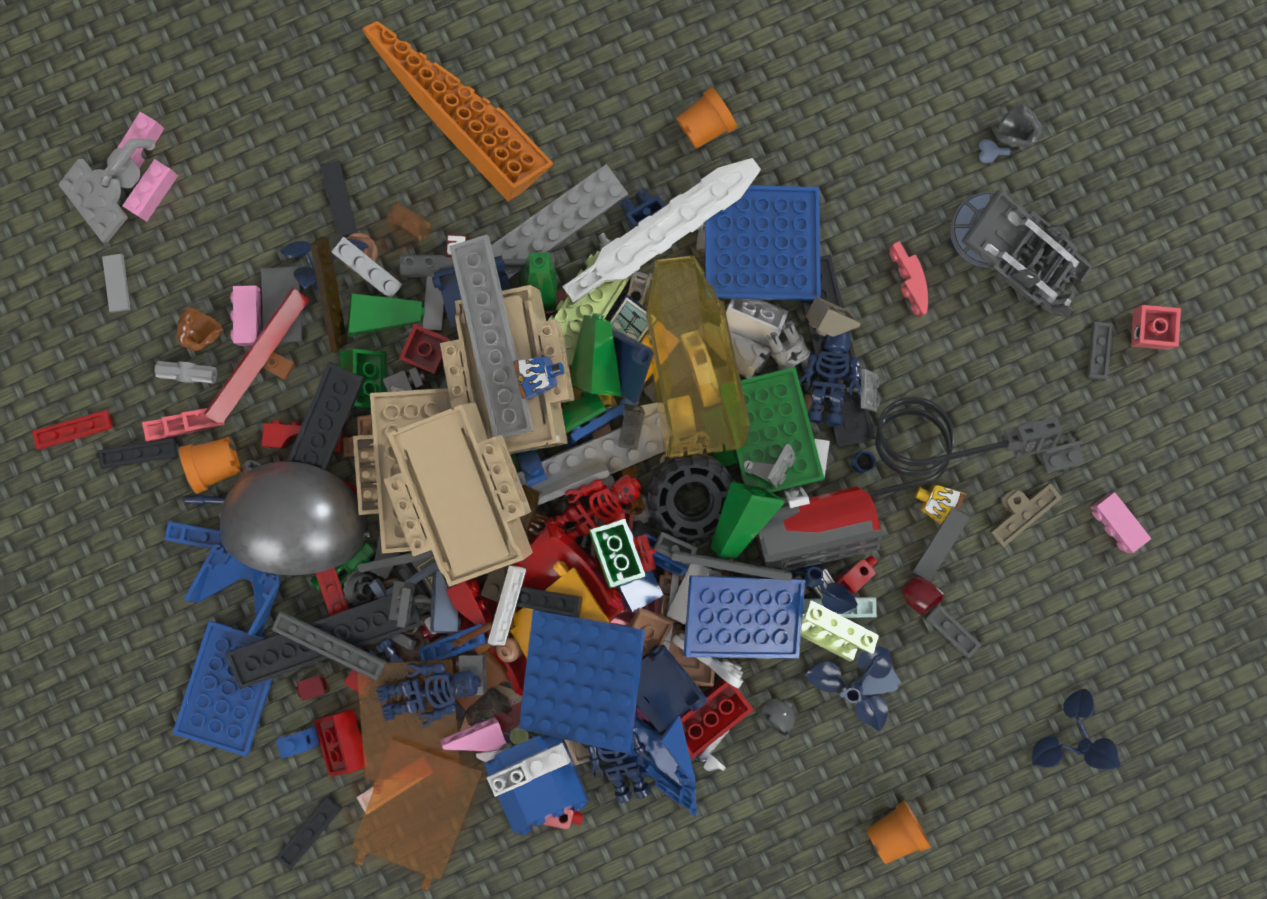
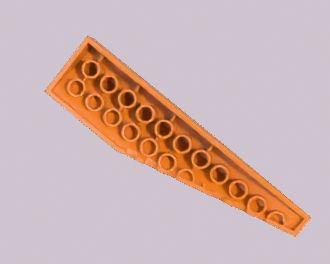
M378 21L362 28L363 33L419 106L508 202L523 193L553 166L554 163L501 108L498 107L496 109L490 104L491 101L485 97L483 99L479 97L470 86L462 85L460 79L436 62L431 63L427 60L426 55L422 52L417 53L408 42L400 41L395 33Z

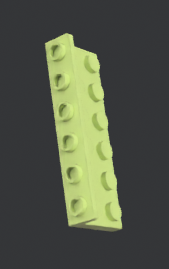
M599 251L594 256L592 254L585 262L588 265L585 271L595 264L600 254ZM581 269L578 275H580L584 271ZM632 275L625 280L603 283L575 304L569 296L565 302L560 301L555 309L558 311L555 317L551 316L549 320L556 319L561 322L569 367L572 366L584 315L592 316L593 313L604 315L605 318Z

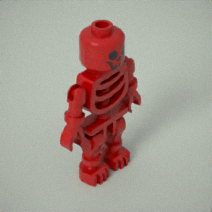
M625 475L612 484V490L607 484L603 485L600 479L593 480L588 485H580V488L568 489L565 492V496L573 494L574 497L569 498L568 502L573 503L576 501L577 508L573 505L569 506L562 515H557L556 519L551 517L546 520L545 525L551 524L554 527H559L560 525L564 526L565 522L576 521L575 528L568 530L566 534L575 541L576 537L587 535L589 530H591L590 526L593 529L597 528V524L591 517L593 515L606 521L605 525L624 520L626 516L621 502L626 505L638 498L641 485L636 477L632 479L630 476ZM589 493L591 508L586 510L578 498L582 495L587 496ZM601 494H604L605 499H601ZM597 496L598 504L594 505L593 499Z

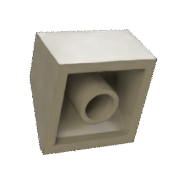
M817 296L805 316L810 321L809 325L816 328L815 331L823 336L828 334L834 337L861 325L848 310Z

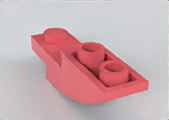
M899 241L890 247L889 254L891 259L897 262L902 278L907 280L901 285L902 294L911 302L913 313L921 318L927 313L928 291L924 272L916 254L908 257Z

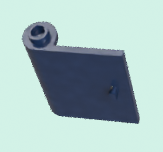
M502 255L496 256L494 259L502 291L509 290L511 285ZM455 268L435 272L432 282L434 288H438L441 291L450 327L453 328L457 327L455 301L462 299Z
M612 328L621 396L638 404L653 357V351L650 347Z
M657 644L650 649L649 654L642 658L636 704L656 729L661 732L673 722L677 715L681 716L689 709L696 711L704 706L707 702V697L664 644Z

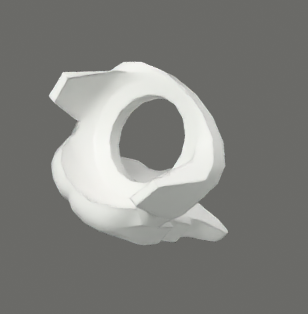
M730 730L699 754V760L706 761L704 768L707 771L716 769L724 771L726 768L711 753Z

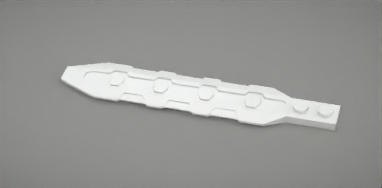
M751 158L717 168L701 179V182L693 188L672 199L670 204L639 222V225L603 247L595 264L563 286L564 291L575 304L605 282L625 280L639 270L640 266L672 247V244L689 232L695 231L713 215L721 210L724 211L741 199L761 171L760 167Z

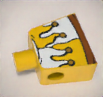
M932 485L929 491L919 487L915 493L916 498L924 501L920 510L940 525L952 506L957 509L960 508L966 495L965 493L939 485Z

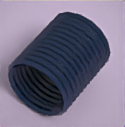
M861 451L851 459V466L858 473L868 472L876 464V458L870 451ZM860 454L866 455L869 458L870 465L866 470L861 469L857 465V457Z

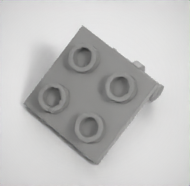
M861 369V408L877 412V407L879 406V397L877 395L879 377L876 373L866 369ZM843 379L835 380V383L843 384ZM856 387L852 390V392L859 391V389Z
M786 444L775 464L756 463L748 460L744 463V469L747 473L755 474L777 488L778 484L781 485L785 480L787 468H791L796 459L794 457L795 453L791 445Z

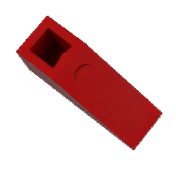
M474 578L446 590L454 608L475 625L482 624L483 626L494 620L495 617L489 609L488 601L481 595L480 585ZM491 629L488 630V631L485 632V633H487L488 635H490Z

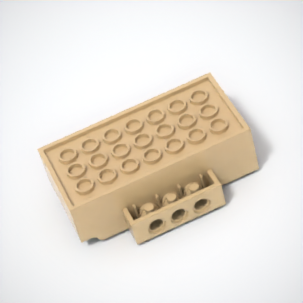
M532 285L504 290L502 294L518 360L540 357L551 358L553 364L561 362L565 371L563 375L556 376L557 386L535 398L527 399L534 431L504 439L509 454L568 444L561 403L573 401L574 394L561 322L556 319L546 321L541 291ZM462 300L455 301V319L459 339L440 343L451 408L476 402L490 439L493 438L491 424Z
M448 388L370 393L373 435L353 436L359 515L379 513L382 553L411 551L383 480L402 473L387 433L451 409Z
M476 402L456 406L387 433L402 473L383 480L413 556L432 550L438 568L445 576L449 587L524 560L533 553L519 518L532 511L503 435L489 439Z

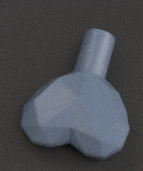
M983 139L979 143L981 150L979 160L982 163L992 162L998 155H1010V148L998 147L995 142L989 139Z

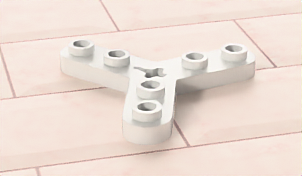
M675 634L672 642L683 650L685 634ZM696 657L732 686L739 688L743 683L741 679L743 674L741 671L742 667L734 661L731 662L726 658L720 660L715 657Z

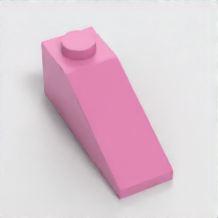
M495 717L440 739V743L445 750L495 751L506 744L499 722Z

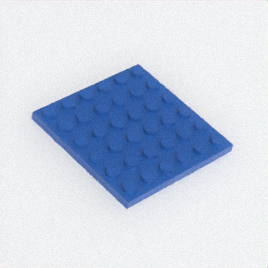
M750 185L741 199L705 221V299L814 301L816 296L821 298L819 187Z
M533 610L519 729L618 752L630 753L645 629Z

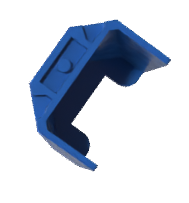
M540 735L495 755L494 759L484 763L490 776L530 755L563 743L571 761L567 765L498 795L513 833H520V836L531 832V827H537L546 823V818L551 816L553 818L560 817L565 814L564 810L574 808L575 811L581 810L586 807L585 803L590 802L564 739L548 735L541 737Z

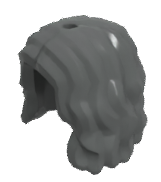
M1019 104L1011 108L1009 113L1002 118V122L998 125L996 138L1000 142L1009 144L1012 147H1030L1041 136L1042 125L1032 110L1028 109L1025 105Z

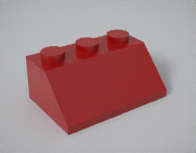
M353 709L313 720L329 777L349 774L369 766L368 756L364 750L362 735L359 732L357 717Z

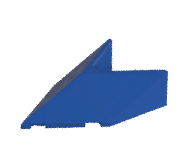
M223 543L217 544L209 552L184 600L199 603L238 580L245 578L252 582L254 586L256 619L248 634L251 636H262L281 583L280 574L267 573L248 567L233 558L227 552Z
M635 715L633 731L638 734L639 741L644 743L645 750L651 753L653 761L651 764L650 760L644 757L646 764L645 767L642 766L639 755L633 750V744L631 753L627 758L637 756V764L640 765L641 775L644 778H652L656 782L655 786L679 805L682 804L688 808L689 813L695 817L697 814L695 776L680 716L677 715L666 732L661 736Z

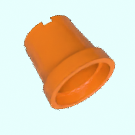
M712 86L703 92L701 98L676 117L682 130L696 149L725 132L730 133L738 128L729 109Z
M229 437L195 446L189 444L179 447V455L184 472L196 494L208 490L209 486L241 473L237 453L233 448L229 447L233 445Z
M905 800L897 804L895 810L866 828L871 842L875 845L879 856L885 864L918 850L922 852L931 848L923 829Z

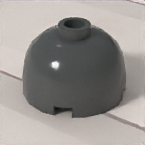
M768 699L755 711L772 729L779 728L780 731L778 733L785 737L794 727L795 715L791 710L792 705L785 699H782V701Z

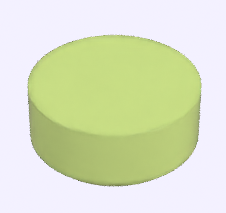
M519 726L514 727L510 732V740L514 745L529 740V731L519 729Z

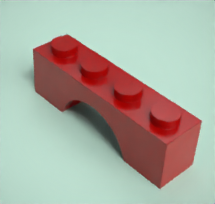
M271 420L270 424L264 423L262 446L286 449L289 443L298 436L302 427L301 423L290 422L289 425H282V421ZM345 430L335 450L336 453H343Z

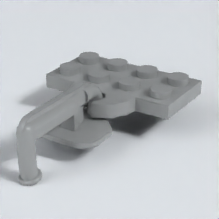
M130 139L122 148H117L111 153L107 159L108 166L106 169L92 171L84 159H77L58 184L102 243L109 242L128 218L117 202L120 198L121 188H132L140 178V170L132 160L131 155L137 148L153 150L155 142L152 139Z

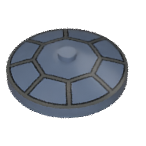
M981 192L967 198L957 208L951 220L950 234L956 251L966 261L979 267L988 268L990 264L984 261L979 256L980 254H976L961 241L995 192Z

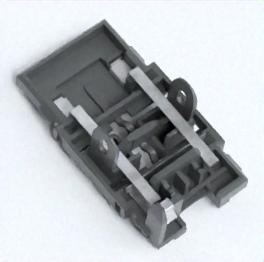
M1002 190L995 192L961 241L976 254H980L979 256L990 264L988 268L996 270L994 272L1027 300H1033V305H1042V308L1053 317L1071 314L1073 309L1070 307V303L1075 295H1060L1059 293L1064 291V286L1070 282L1069 279L1075 283H1083L1093 268L1083 256L1076 253L1078 248L1067 239L1069 232L1059 225L1051 226L1034 211L1027 212L1023 206L1012 200ZM1018 251L1026 254L1029 258L1027 263L1021 258L1016 259ZM1048 257V259L1046 260L1048 266L1047 268H1045L1043 262L1040 260H1043ZM1038 264L1041 270L1036 271L1032 267Z

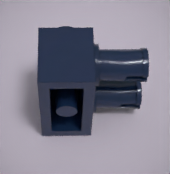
M642 188L643 194L640 190L636 193V197L642 203L640 206L635 207L630 198H625L627 203L622 200L620 206L626 212L627 223L631 230L638 226V223L646 217L654 215L666 206L659 195L652 198L646 188Z

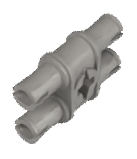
M787 322L788 328L785 324L782 326V330L787 336V341L781 343L776 332L770 333L772 338L769 335L766 336V340L772 349L771 356L775 358L779 371L793 368L798 363H800L804 371L809 363L810 351L803 342V336L797 333L794 323Z

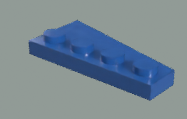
M627 398L619 402L620 406L614 409L612 406L603 412L604 415L600 418L595 416L588 420V425L583 428L578 426L571 430L572 434L567 439L568 444L566 446L568 449L572 448L577 440L580 438L581 440L586 439L594 433L595 429H602L611 420L615 421L638 404L633 403Z

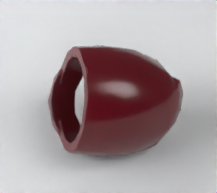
M914 577L906 581L902 587L903 597L907 604L921 616L933 606L942 602L945 596L930 581L921 577Z

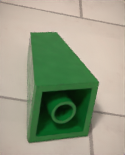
M549 252L529 253L519 275V287L532 285L541 291L544 311H557L555 310L558 306L557 273Z
M352 294L349 301L347 337L351 338L418 324L421 318L424 319L425 307H422L421 301Z
M601 314L584 315L570 370L571 383L592 394L621 396L611 322L603 319L604 315Z
M731 482L710 549L716 552V556L719 558H737L783 506L784 500L763 487Z

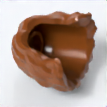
M187 307L179 315L176 336L181 346L189 350L198 351L206 345L213 343L219 337L223 328L220 323L216 322L209 315H205L193 307Z

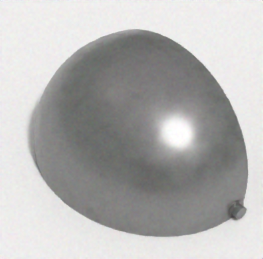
M299 462L268 463L248 471L232 486L225 498L222 510L219 512L220 535L227 552L248 567L273 574L305 575L332 569L351 559L361 549L364 541L371 537V531L367 529L366 514L359 515L358 497L345 482L328 471Z

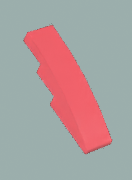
M207 408L142 422L146 442L198 432L222 425L204 415Z

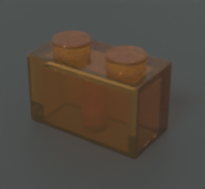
M395 202L386 216L392 225L421 243L432 228L427 220L398 202Z

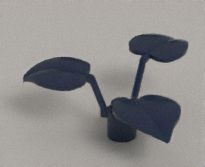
M347 239L359 250L369 248L368 244L360 240ZM297 241L282 247L280 252L285 257H299L303 254L307 257L310 267L306 266L296 269L293 272L294 278L304 289L314 282L315 289L319 290L315 267L308 253L311 251V243ZM332 254V261L334 264L335 256Z
M819 564L792 570L794 573L804 572L806 575L804 579L805 588L807 586L815 588L820 585L821 592L825 594L822 598V605L834 613L842 614L858 606L855 597L843 585L830 583L827 585L826 590L824 589L823 571L818 568Z
M875 646L873 654L863 651L858 658V666L865 670L858 683L852 682L848 687L844 680L839 678L841 675L840 668L831 661H822L806 672L805 676L814 686L825 692L838 691L841 683L847 701L857 703L855 710L858 718L877 731L883 728L888 717V705L879 695H873L870 698L867 695L862 696V684L868 673L876 679L884 678L889 674L892 662L887 648Z
M1080 689L1071 694L1063 705L1064 713L1069 718H1076L1085 740H1081L1078 744V749H1075L1065 744L1059 745V740L1054 736L1041 739L1032 752V764L1034 766L1050 768L1058 765L1064 755L1062 748H1065L1078 755L1082 754L1085 762L1092 768L1114 769L1121 767L1115 743L1108 738H1100L1092 743L1080 720V717H1090L1095 707L1093 696L1087 689Z

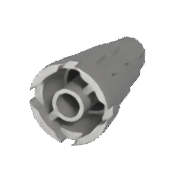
M710 321L707 323L703 322L698 329L700 332L699 336L708 342L745 379L756 377L753 375L754 372L760 373L771 355L770 348Z

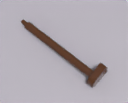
M513 618L511 621L510 630L515 628ZM494 620L456 639L451 644L452 647L460 646L492 628Z

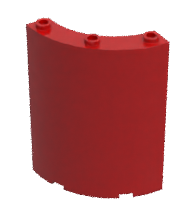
M548 524L529 543L533 553L514 565L526 569L522 586L546 590L561 578L554 570L553 565L563 561L566 563L568 571L572 568L577 570L610 622L625 609L621 601L622 596L614 587L609 588L604 572L598 566V561L594 557L589 556L560 527ZM484 597L488 601L491 613L496 614L499 603ZM516 606L517 612L521 610L523 607ZM458 614V617L461 618L460 630L463 631L475 626L463 614ZM496 645L489 649L490 653L499 663L503 662L507 667L508 671L506 674L511 682L514 693L523 696L527 664L525 654L523 653L514 662H504L498 657Z

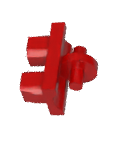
M647 535L632 538L644 572L656 569L652 556L656 551L655 549H650Z

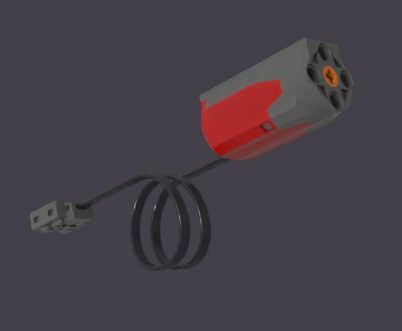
M920 397L903 398L891 403L882 411L879 417L875 437L876 449L881 460L893 471L906 476H925L936 471L938 472L928 478L869 492L857 486L809 498L810 504L790 508L788 503L783 504L755 536L763 567L790 571L880 550L883 533L871 497L929 484L937 480L945 472L949 461L1004 447L1006 452L1013 451L1016 458L1055 449L1063 432L1058 418L1045 417L1037 422H1024L1017 427L1005 429L1001 442L952 453L954 447L953 427L949 417L940 406ZM906 404L924 405L934 410L943 419L948 432L936 416L923 409L905 408L892 412L889 415L887 414L894 408ZM919 415L932 421L941 431L945 439L947 454L921 460L905 458L895 453L887 445L881 429L887 422L899 416ZM882 448L891 458L905 465L926 466L935 463L938 464L933 467L922 470L905 469L890 461L884 454Z

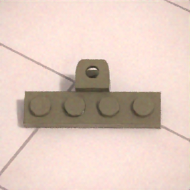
M1051 483L1044 485L1029 499L1019 490H1009L1001 497V503L1011 514L989 532L1001 547H1005L1061 500L1062 497Z

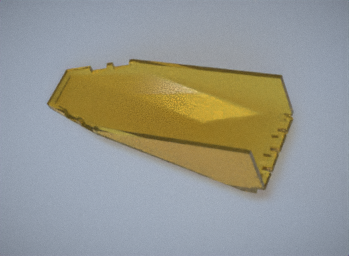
M694 256L656 260L646 311L650 348L653 351L652 365L662 441L666 457L669 456L670 458L684 456L683 450H686L687 456L703 454L704 447L707 453L723 451L722 445H725L726 451L740 449V446H745L750 430V421L724 303L716 296L715 288L706 280L704 271Z

